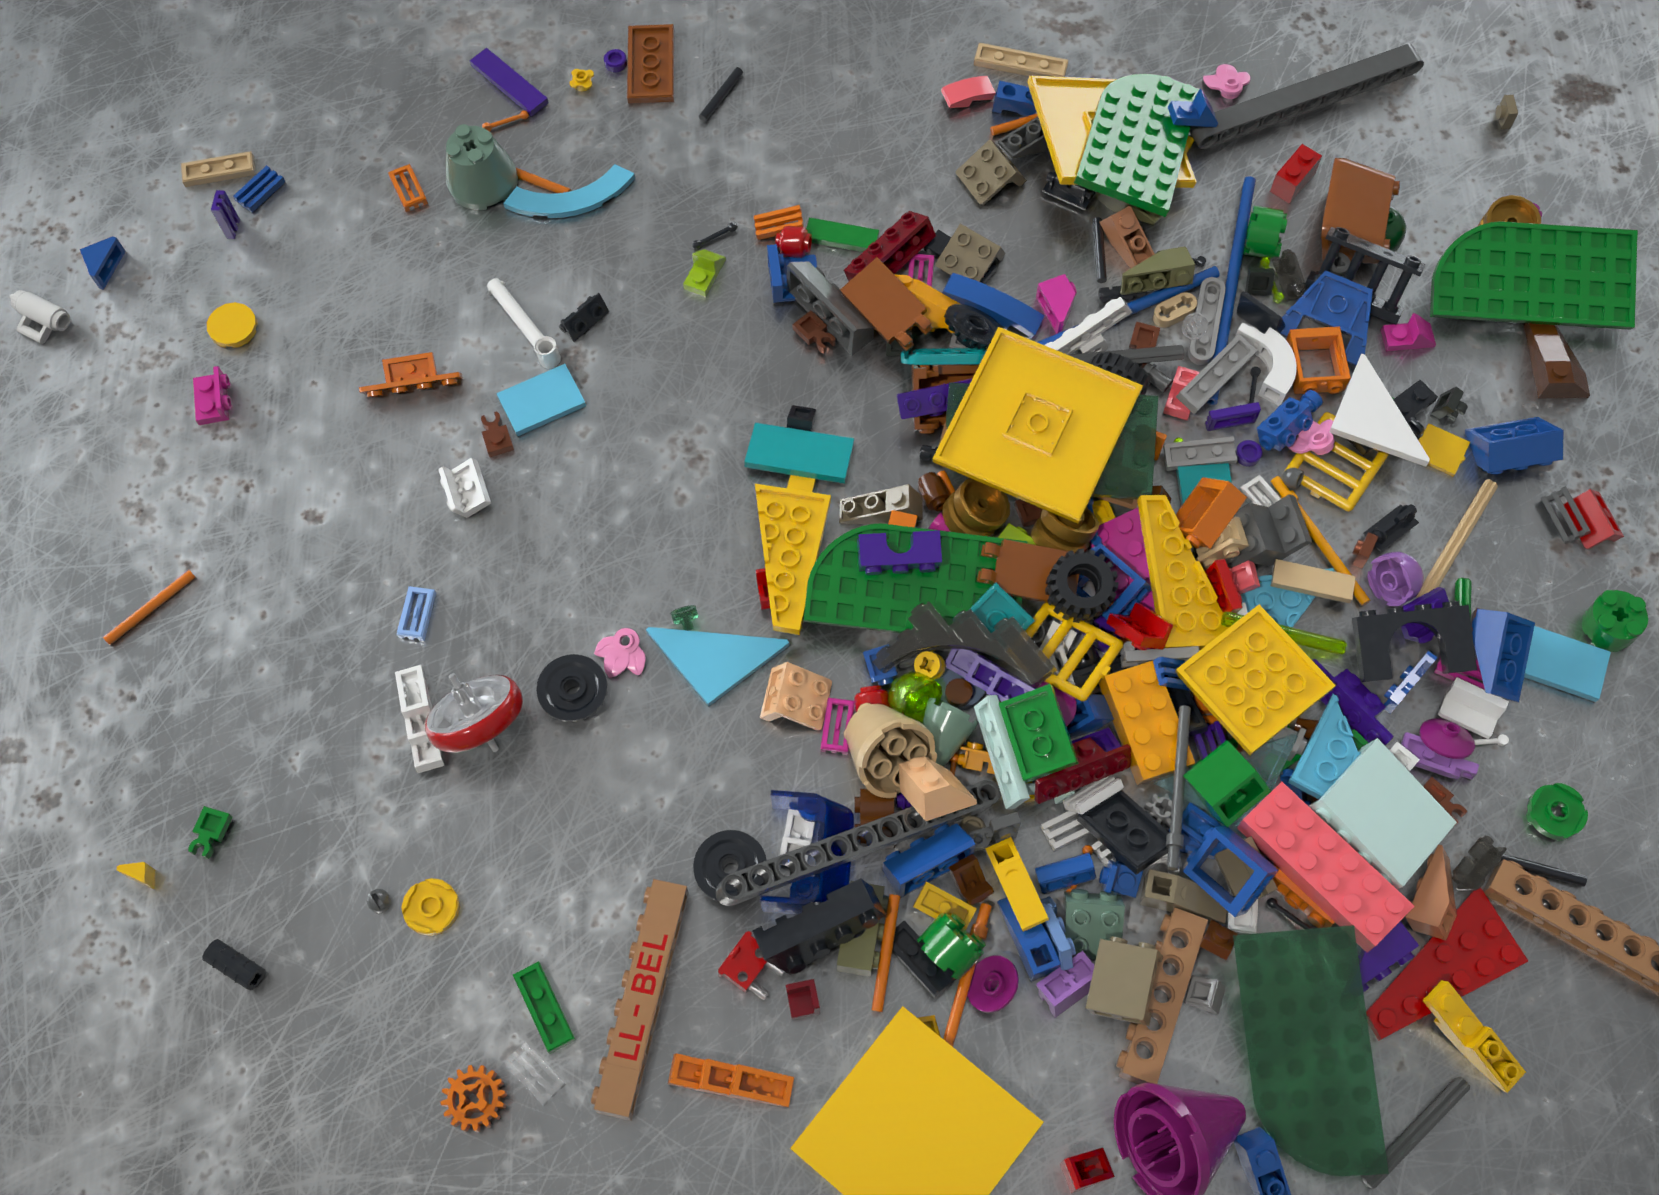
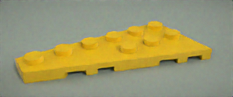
M755 484L773 631L800 635L804 618L808 579L818 559L830 508L831 495Z
M1141 495L1137 499L1155 613L1173 625L1164 648L1199 646V649H1203L1227 630L1231 622L1227 614H1223L1216 601L1218 597L1200 561L1195 560L1190 550L1192 546L1189 540L1184 538L1178 526L1180 522L1166 495Z

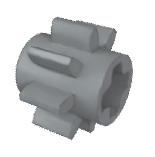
M1168 793L1164 797H1158L1156 794H1153L1151 798L1153 804L1146 802L1144 809L1149 811V814L1161 825L1165 824L1167 828H1170L1172 800L1169 799ZM1159 807L1164 808V815L1159 813Z

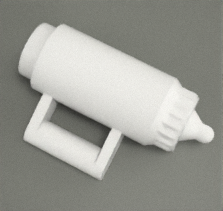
M19 290L9 296L12 308L23 315L17 326V332L41 344L47 341L52 330L64 331L70 324L71 316L64 308L32 292ZM31 320L43 325L40 332L29 327Z

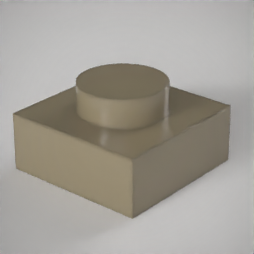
M1514 94L1504 95L1495 111V116L1499 120L1501 129H1511L1518 115Z

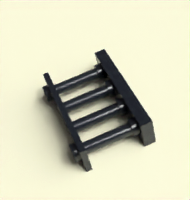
M1331 227L1325 239L1332 241L1321 268L1316 272L1311 270L1303 287L1308 289L1325 271L1330 272L1341 246L1356 251L1344 275V278L1350 281L1354 280L1365 255L1375 258L1379 262L1367 286L1373 289L1370 314L1397 325L1404 309L1400 306L1399 301L1412 274L1420 277L1425 264L1421 263V260L1415 256L1408 255L1406 257L1351 235L1345 228ZM1390 264L1403 271L1390 298L1384 300L1376 297L1375 292Z

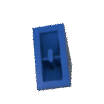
M112 236L80 249L88 272L99 289L104 290L126 252L117 237Z

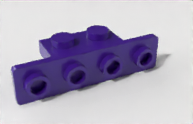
M972 379L897 394L901 419L928 414L929 416H938L944 414V411L952 409L957 411Z
M1313 659L1312 661L1336 685L1332 691L1320 700L1327 705L1332 694L1336 695L1341 712L1346 717L1351 731L1355 729L1368 743L1378 738L1386 746L1393 739V735L1375 718L1386 709V706L1380 701L1379 697L1371 693L1361 683L1360 679L1348 669L1333 677L1316 659Z

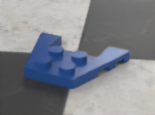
M1325 271L1284 314L1282 319L1285 323V328L1280 335L1287 338L1290 329H1297L1302 317L1309 318L1328 327L1340 326L1342 333L1351 336L1345 350L1347 363L1356 367L1361 353L1365 355L1373 289Z

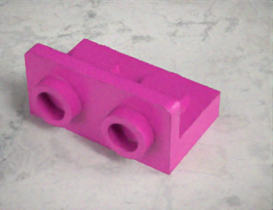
M219 366L213 367V375L193 378L195 419L198 425L229 420L228 410L232 409L229 395H227V389L230 388V380L227 374H223Z

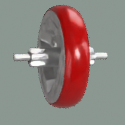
M455 673L450 674L449 679L454 687L450 693L432 708L426 718L425 731L429 741L437 749L448 753L467 751L485 743L489 744L493 752L498 751L499 748L494 738L515 721L522 709L523 696L519 686L511 678L504 675H488L467 683H460Z

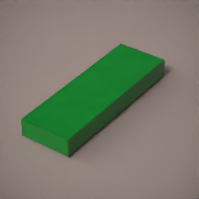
M810 217L806 227L808 233L812 235V243L858 252H864L871 243L879 238V230Z
M538 961L513 974L548 1053L551 1054L576 1041L540 962Z

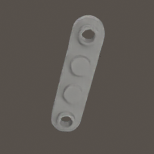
M1215 277L1203 280L1199 289L1188 350L1189 359L1197 365L1208 364L1215 352L1225 295V284Z

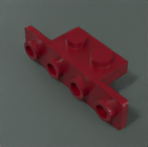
M1090 737L1073 743L1072 745L1079 764L1037 779L1035 781L1034 800L1041 804L1130 768V745L1126 744L1105 752Z

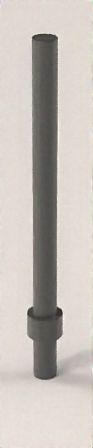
M1189 706L1179 707L1170 833L1166 835V847L1168 848L1167 869L1171 871L1179 870L1180 849H1183L1184 836L1181 835L1185 778L1183 775L1186 774L1191 711Z

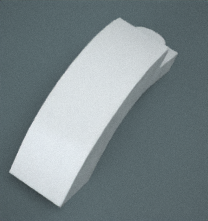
M1242 323L1236 336L1240 334L1258 350L1255 355L1265 363L1268 370V376L1263 382L1258 396L1280 406L1285 401L1296 376V359L1293 350L1285 338L1274 329L1269 327L1264 334L1257 328Z

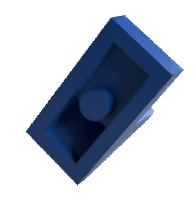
M1199 89L1193 102L1171 101L1168 106L1174 125L1217 127L1218 125L1213 108L1202 89Z

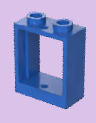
M1099 543L1097 547L1091 548V550L1095 551L1094 555L1098 557L1100 554L1104 555V562L1107 559L1111 560L1133 579L1132 583L1109 609L1102 613V616L1107 620L1110 613L1129 616L1134 604L1140 603L1152 590L1151 585L1103 544ZM1079 575L1076 593L1084 598L1091 597L1082 589L1089 578Z
M1225 825L1211 827L1202 837L1204 842L1201 847L1195 849L1186 860L1188 865L1183 872L1230 914L1238 917L1249 911L1279 870ZM1219 841L1254 870V873L1235 898L1200 868Z

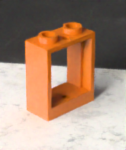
M1340 326L1290 329L1286 341L1292 348L1296 359V376L1293 382L1294 394H1305L1308 390H1313L1317 393L1329 392L1330 394L1345 391L1351 377ZM1329 349L1335 376L1303 378L1298 351Z
M1202 477L1176 513L1180 522L1178 526L1184 538L1188 539L1191 546L1199 548V546L1211 548L1247 497L1229 481Z

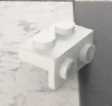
M470 458L452 470L444 466L439 468L440 482L448 498L447 505L453 513L468 518L491 504L477 460Z

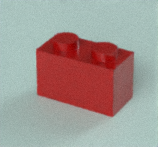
M1301 144L1275 175L1270 192L1290 204L1316 174L1322 155Z

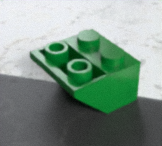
M1227 740L1183 775L1211 815L1226 827H1229L1271 792L1258 772Z

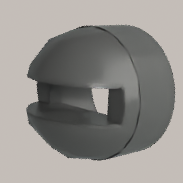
M1298 468L1285 470L1282 475L1283 483L1287 487L1297 490L1303 480L1304 470Z
M375 889L368 894L367 905L373 912L383 913L389 909L391 897L385 890ZM376 895L383 903L380 906L374 900Z

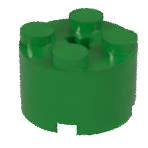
M1254 205L1248 224L1247 243L1243 254L1268 259L1279 258L1282 246L1279 235L1280 233H1285L1287 214L1283 213V210Z
M1620 590L1604 591L1586 610L1582 618L1583 632L1592 640L1591 643L1595 647L1610 652H1618L1630 646L1645 631L1648 625L1645 601L1640 597H1635L1628 592Z
M941 913L917 941L918 943H925L921 947L922 950L943 971H946L949 967L955 972L952 977L960 980L984 954L983 948L986 944L979 936L974 933L970 935L963 928L966 924L959 916L954 913L951 916L947 913Z

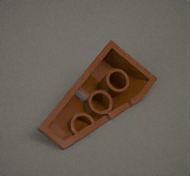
M1523 323L1538 399L1589 398L1590 391L1586 373L1558 326Z

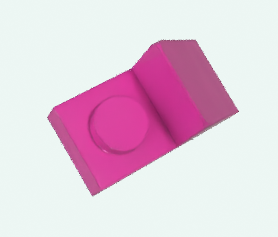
M1416 313L1412 314L1408 323L1383 325L1380 330L1386 352L1433 348L1436 346L1431 324Z

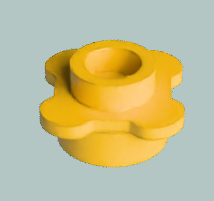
M574 69L571 72L573 77L569 83L572 88L583 92L592 87L591 79L594 77L592 70Z

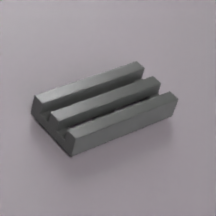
M1566 486L1557 492H1552L1547 497L1546 495L1541 497L1565 544L1591 533ZM1565 496L1583 530L1577 531L1560 497ZM1553 500L1556 502L1573 535L1567 536L1549 502Z

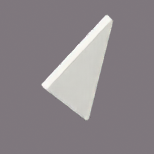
M1361 353L1329 433L1426 467L1430 460L1366 355Z

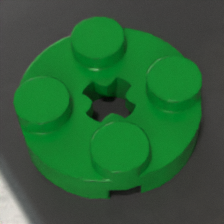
M1554 783L1553 785L1541 786L1531 795L1527 805L1528 812L1526 817L1528 822L1544 836L1564 841L1576 835L1584 828L1588 820V811L1585 810L1582 803L1584 799L1579 792L1566 784ZM1560 806V812L1564 816H1555L1551 811V807Z

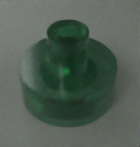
M696 605L683 606L670 612L673 624H682L683 630L687 631L694 629L692 620L699 616Z

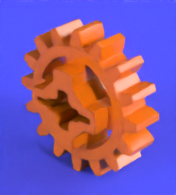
M468 1065V1073L458 1069V1078L456 1080L450 1077L447 1079L451 1087L450 1089H442V1092L447 1095V1099L442 1100L440 1104L443 1107L449 1108L444 1112V1117H454L451 1125L457 1127L462 1122V1131L468 1132L470 1126H472L475 1132H480L481 1124L490 1128V1119L492 1117L497 1120L501 1118L497 1110L498 1108H506V1105L500 1099L506 1097L507 1092L499 1090L504 1084L503 1080L497 1079L494 1081L497 1075L496 1072L491 1070L486 1075L485 1066L481 1065L476 1072L472 1065ZM472 1079H480L477 1080L475 1084H464L465 1082ZM492 1088L493 1100L492 1104H489L488 1094ZM458 1093V1094H459V1104H458V1106L456 1107V1105H455V1098H456V1094ZM472 1093L479 1098L476 1104L469 1099ZM473 1113H484L482 1116L477 1118H468L471 1117Z

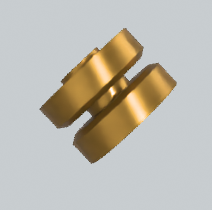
M1509 195L1493 202L1478 226L1499 221L1541 224V216L1539 210L1531 201L1521 196Z
M968 478L946 500L943 505L942 515L946 526L951 532L990 537L1009 517L1010 503L1004 492Z
M1087 507L1079 524L1042 509L1041 517L1036 521L1031 531V537L1037 546L1068 552L1073 550L1074 553L1078 549H1084L1085 553L1089 547V542L1094 538L1099 529V522Z

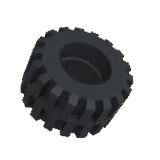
M1110 352L1098 353L1092 358L1090 364L1143 385L1142 391L1130 414L1133 415L1150 386L1149 376L1145 374V370L1139 364L1127 357Z
M1078 549L1076 553L1071 550L1057 560L1045 583L1047 584L1045 595H1049L1047 601L1049 605H1055L1053 611L1056 614L1062 612L1064 614L1063 619L1068 620L1069 617H1073V622L1079 623L1081 619H1084V622H1090L1093 617L1097 619L1106 611L1117 594L1115 592L1118 589V582H1115L1118 576L1116 571L1111 572L1113 564L1110 561L1108 563L1103 561L1105 559L1104 555L1100 554L1098 557L1094 555V550L1090 549L1088 553H1084V549ZM1075 574L1086 576L1094 584L1095 595L1088 598L1077 596L1070 590L1067 577Z

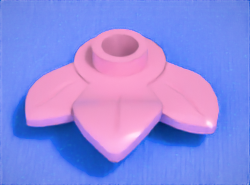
M1222 64L1217 67L1215 75L1203 76V82L1210 89L1220 90L1224 98L1234 99L1240 95L1243 86L1249 84L1250 75L1247 72L1237 73V70L1232 65Z
M1325 420L1320 425L1313 421L1309 430H1302L1298 434L1299 437L1292 446L1288 447L1289 450L1300 454L1308 451H1313L1317 455L1329 453L1334 447L1335 440L1333 434L1329 433L1333 420Z
M622 628L614 636L603 638L596 646L594 654L605 658L604 670L609 678L618 676L626 668L640 676L645 667L646 656L639 647V635L633 629ZM628 636L630 643L623 646L622 638Z

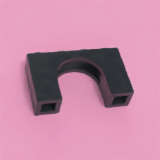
M1459 601L1443 602V608L1432 609L1431 604L1415 605V611L1404 612L1403 607L1387 608V614L1376 615V610L1360 611L1359 617L1352 618L1360 681L1370 682L1393 679L1389 644L1395 631L1407 623L1423 625L1435 635L1439 644L1443 674L1477 670L1469 605L1460 606Z

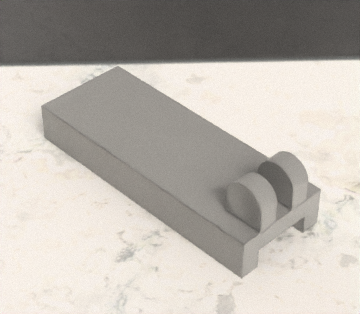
M1234 436L1165 443L1163 446L1166 471L1176 470L1178 466L1229 463L1230 465L1237 463Z
M1127 641L1121 649V667H1134L1160 656L1187 661L1199 652V646L1164 648L1163 650L1147 649L1144 651L1135 650V647L1131 645L1132 642Z

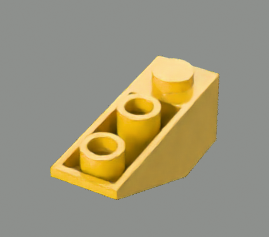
M1009 837L985 848L1022 931L1024 932L1048 921L1047 913L1012 838Z

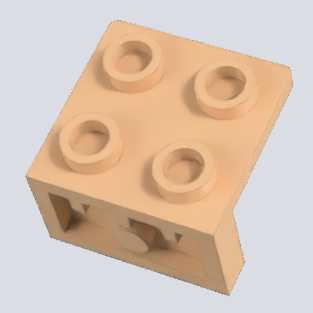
M789 662L771 668L760 718L769 722L784 717L814 730H821L832 680Z

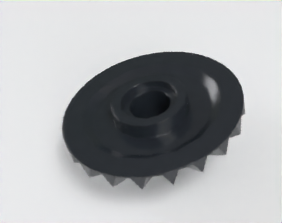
M964 304L949 306L944 315L945 323L949 326V330L955 332L954 335L959 343L968 348L977 347L978 349L984 348L987 350L998 327L1001 328L992 317L983 311Z
M570 654L556 658L543 669L537 681L536 692L540 705L554 719L557 718L563 722H576L579 719H587L589 715L596 713L600 705H603V700L607 696L608 684L605 673L597 662L583 655ZM570 688H579V690L576 693L567 694V691Z
M737 830L720 831L708 837L698 848L693 863L694 877L704 894L713 900H718L715 892L719 883L724 877L729 875V873L723 871L727 864L734 863L738 865L737 872L766 861V855L759 842L749 834ZM752 874L753 882L761 886L764 883L763 878L758 874ZM725 884L726 892L731 896H737L736 887L732 884Z

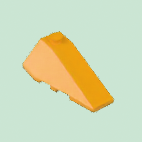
M895 274L904 286L926 307L927 312L924 316L932 323L931 326L933 327L930 332H935L937 328H947L949 332L955 333L949 330V326L945 323L944 315L949 306L960 303L918 279H913L908 275Z

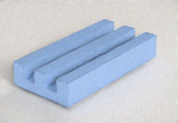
M408 587L396 634L398 638L404 639V637H408L411 640H414V638H418L419 641L425 640L436 597L434 589ZM419 594L410 630H406L414 596ZM425 595H427L426 602H425V606H424V610H423V614H422V618H421V622H420V626H419V630H418V632H417L416 630H417V626H418V622H419V618H420V614H421L423 602H424V599H425Z

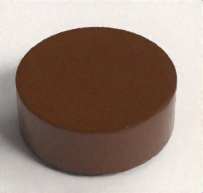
M953 679L946 686L945 698L950 705L963 707L972 698V687L964 679Z

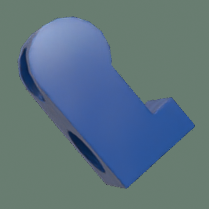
M999 80L992 112L1001 113L1002 110L1018 112L1022 116L1035 114L1036 108L1030 89L1026 86Z

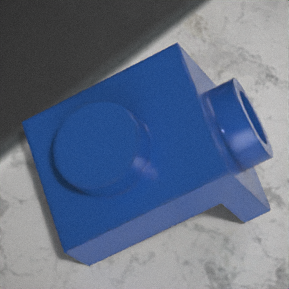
M888 644L863 652L872 683L878 682V685L883 686L894 682L893 677L897 676L898 673Z

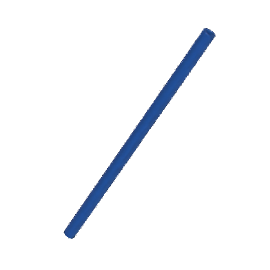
M1251 176L1245 177L1243 181L1225 284L1224 301L1212 360L1228 345L1256 179ZM1220 389L1206 404L1216 405L1218 403Z
M1213 266L1194 274L1192 284L1159 289L1127 303L1133 312L1130 315L1200 286L1206 278H1218L1220 276L1218 268ZM1066 330L1059 332L1055 335H1052L1048 338H1045L1041 341H1038L1037 343L1045 345L1049 342H1054L1055 340L1060 338Z

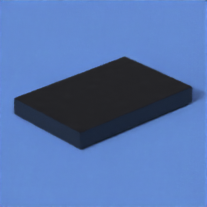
M1123 790L1115 793L1084 814H1078L1077 821L1136 875L1168 853L1166 835L1170 832Z

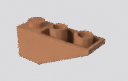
M1131 205L1100 221L1110 244L1130 269L1155 255Z
M1438 844L1435 852L1428 858L1424 877H1421L1417 883V892L1411 902L1415 907L1405 918L1413 931L1446 940L1457 914L1450 859L1443 846Z

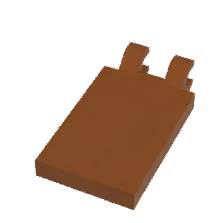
M878 257L840 289L841 294L889 344L896 340L906 352L914 346L911 337L905 333L915 324L925 335L933 329L932 323L924 316L927 312L926 307Z
M1006 539L1002 540L1001 546L986 542L985 545H982L981 556L997 559L995 571L984 568L978 571L977 582L992 585L996 582L1010 596L1048 603L1049 595H1045L1046 579L1057 560L1061 556H1065L1068 551ZM1079 574L1067 577L1068 586L1074 594L1077 592Z

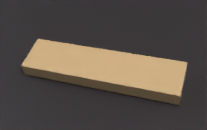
M979 43L974 58V66L1025 76L1065 77L1069 60Z

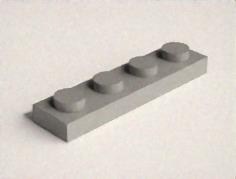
M1238 334L1179 392L1176 398L1195 414L1258 350Z

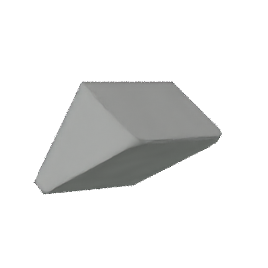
M1192 975L1184 1002L1199 1009L1219 1014L1225 986L1219 980Z

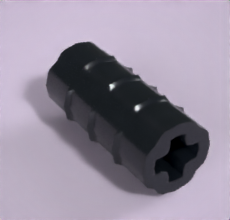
M219 939L212 941L202 956V960L211 965L212 968L217 969L223 975L250 991L260 983L265 974V969L256 964L255 961L248 959L244 954H241Z

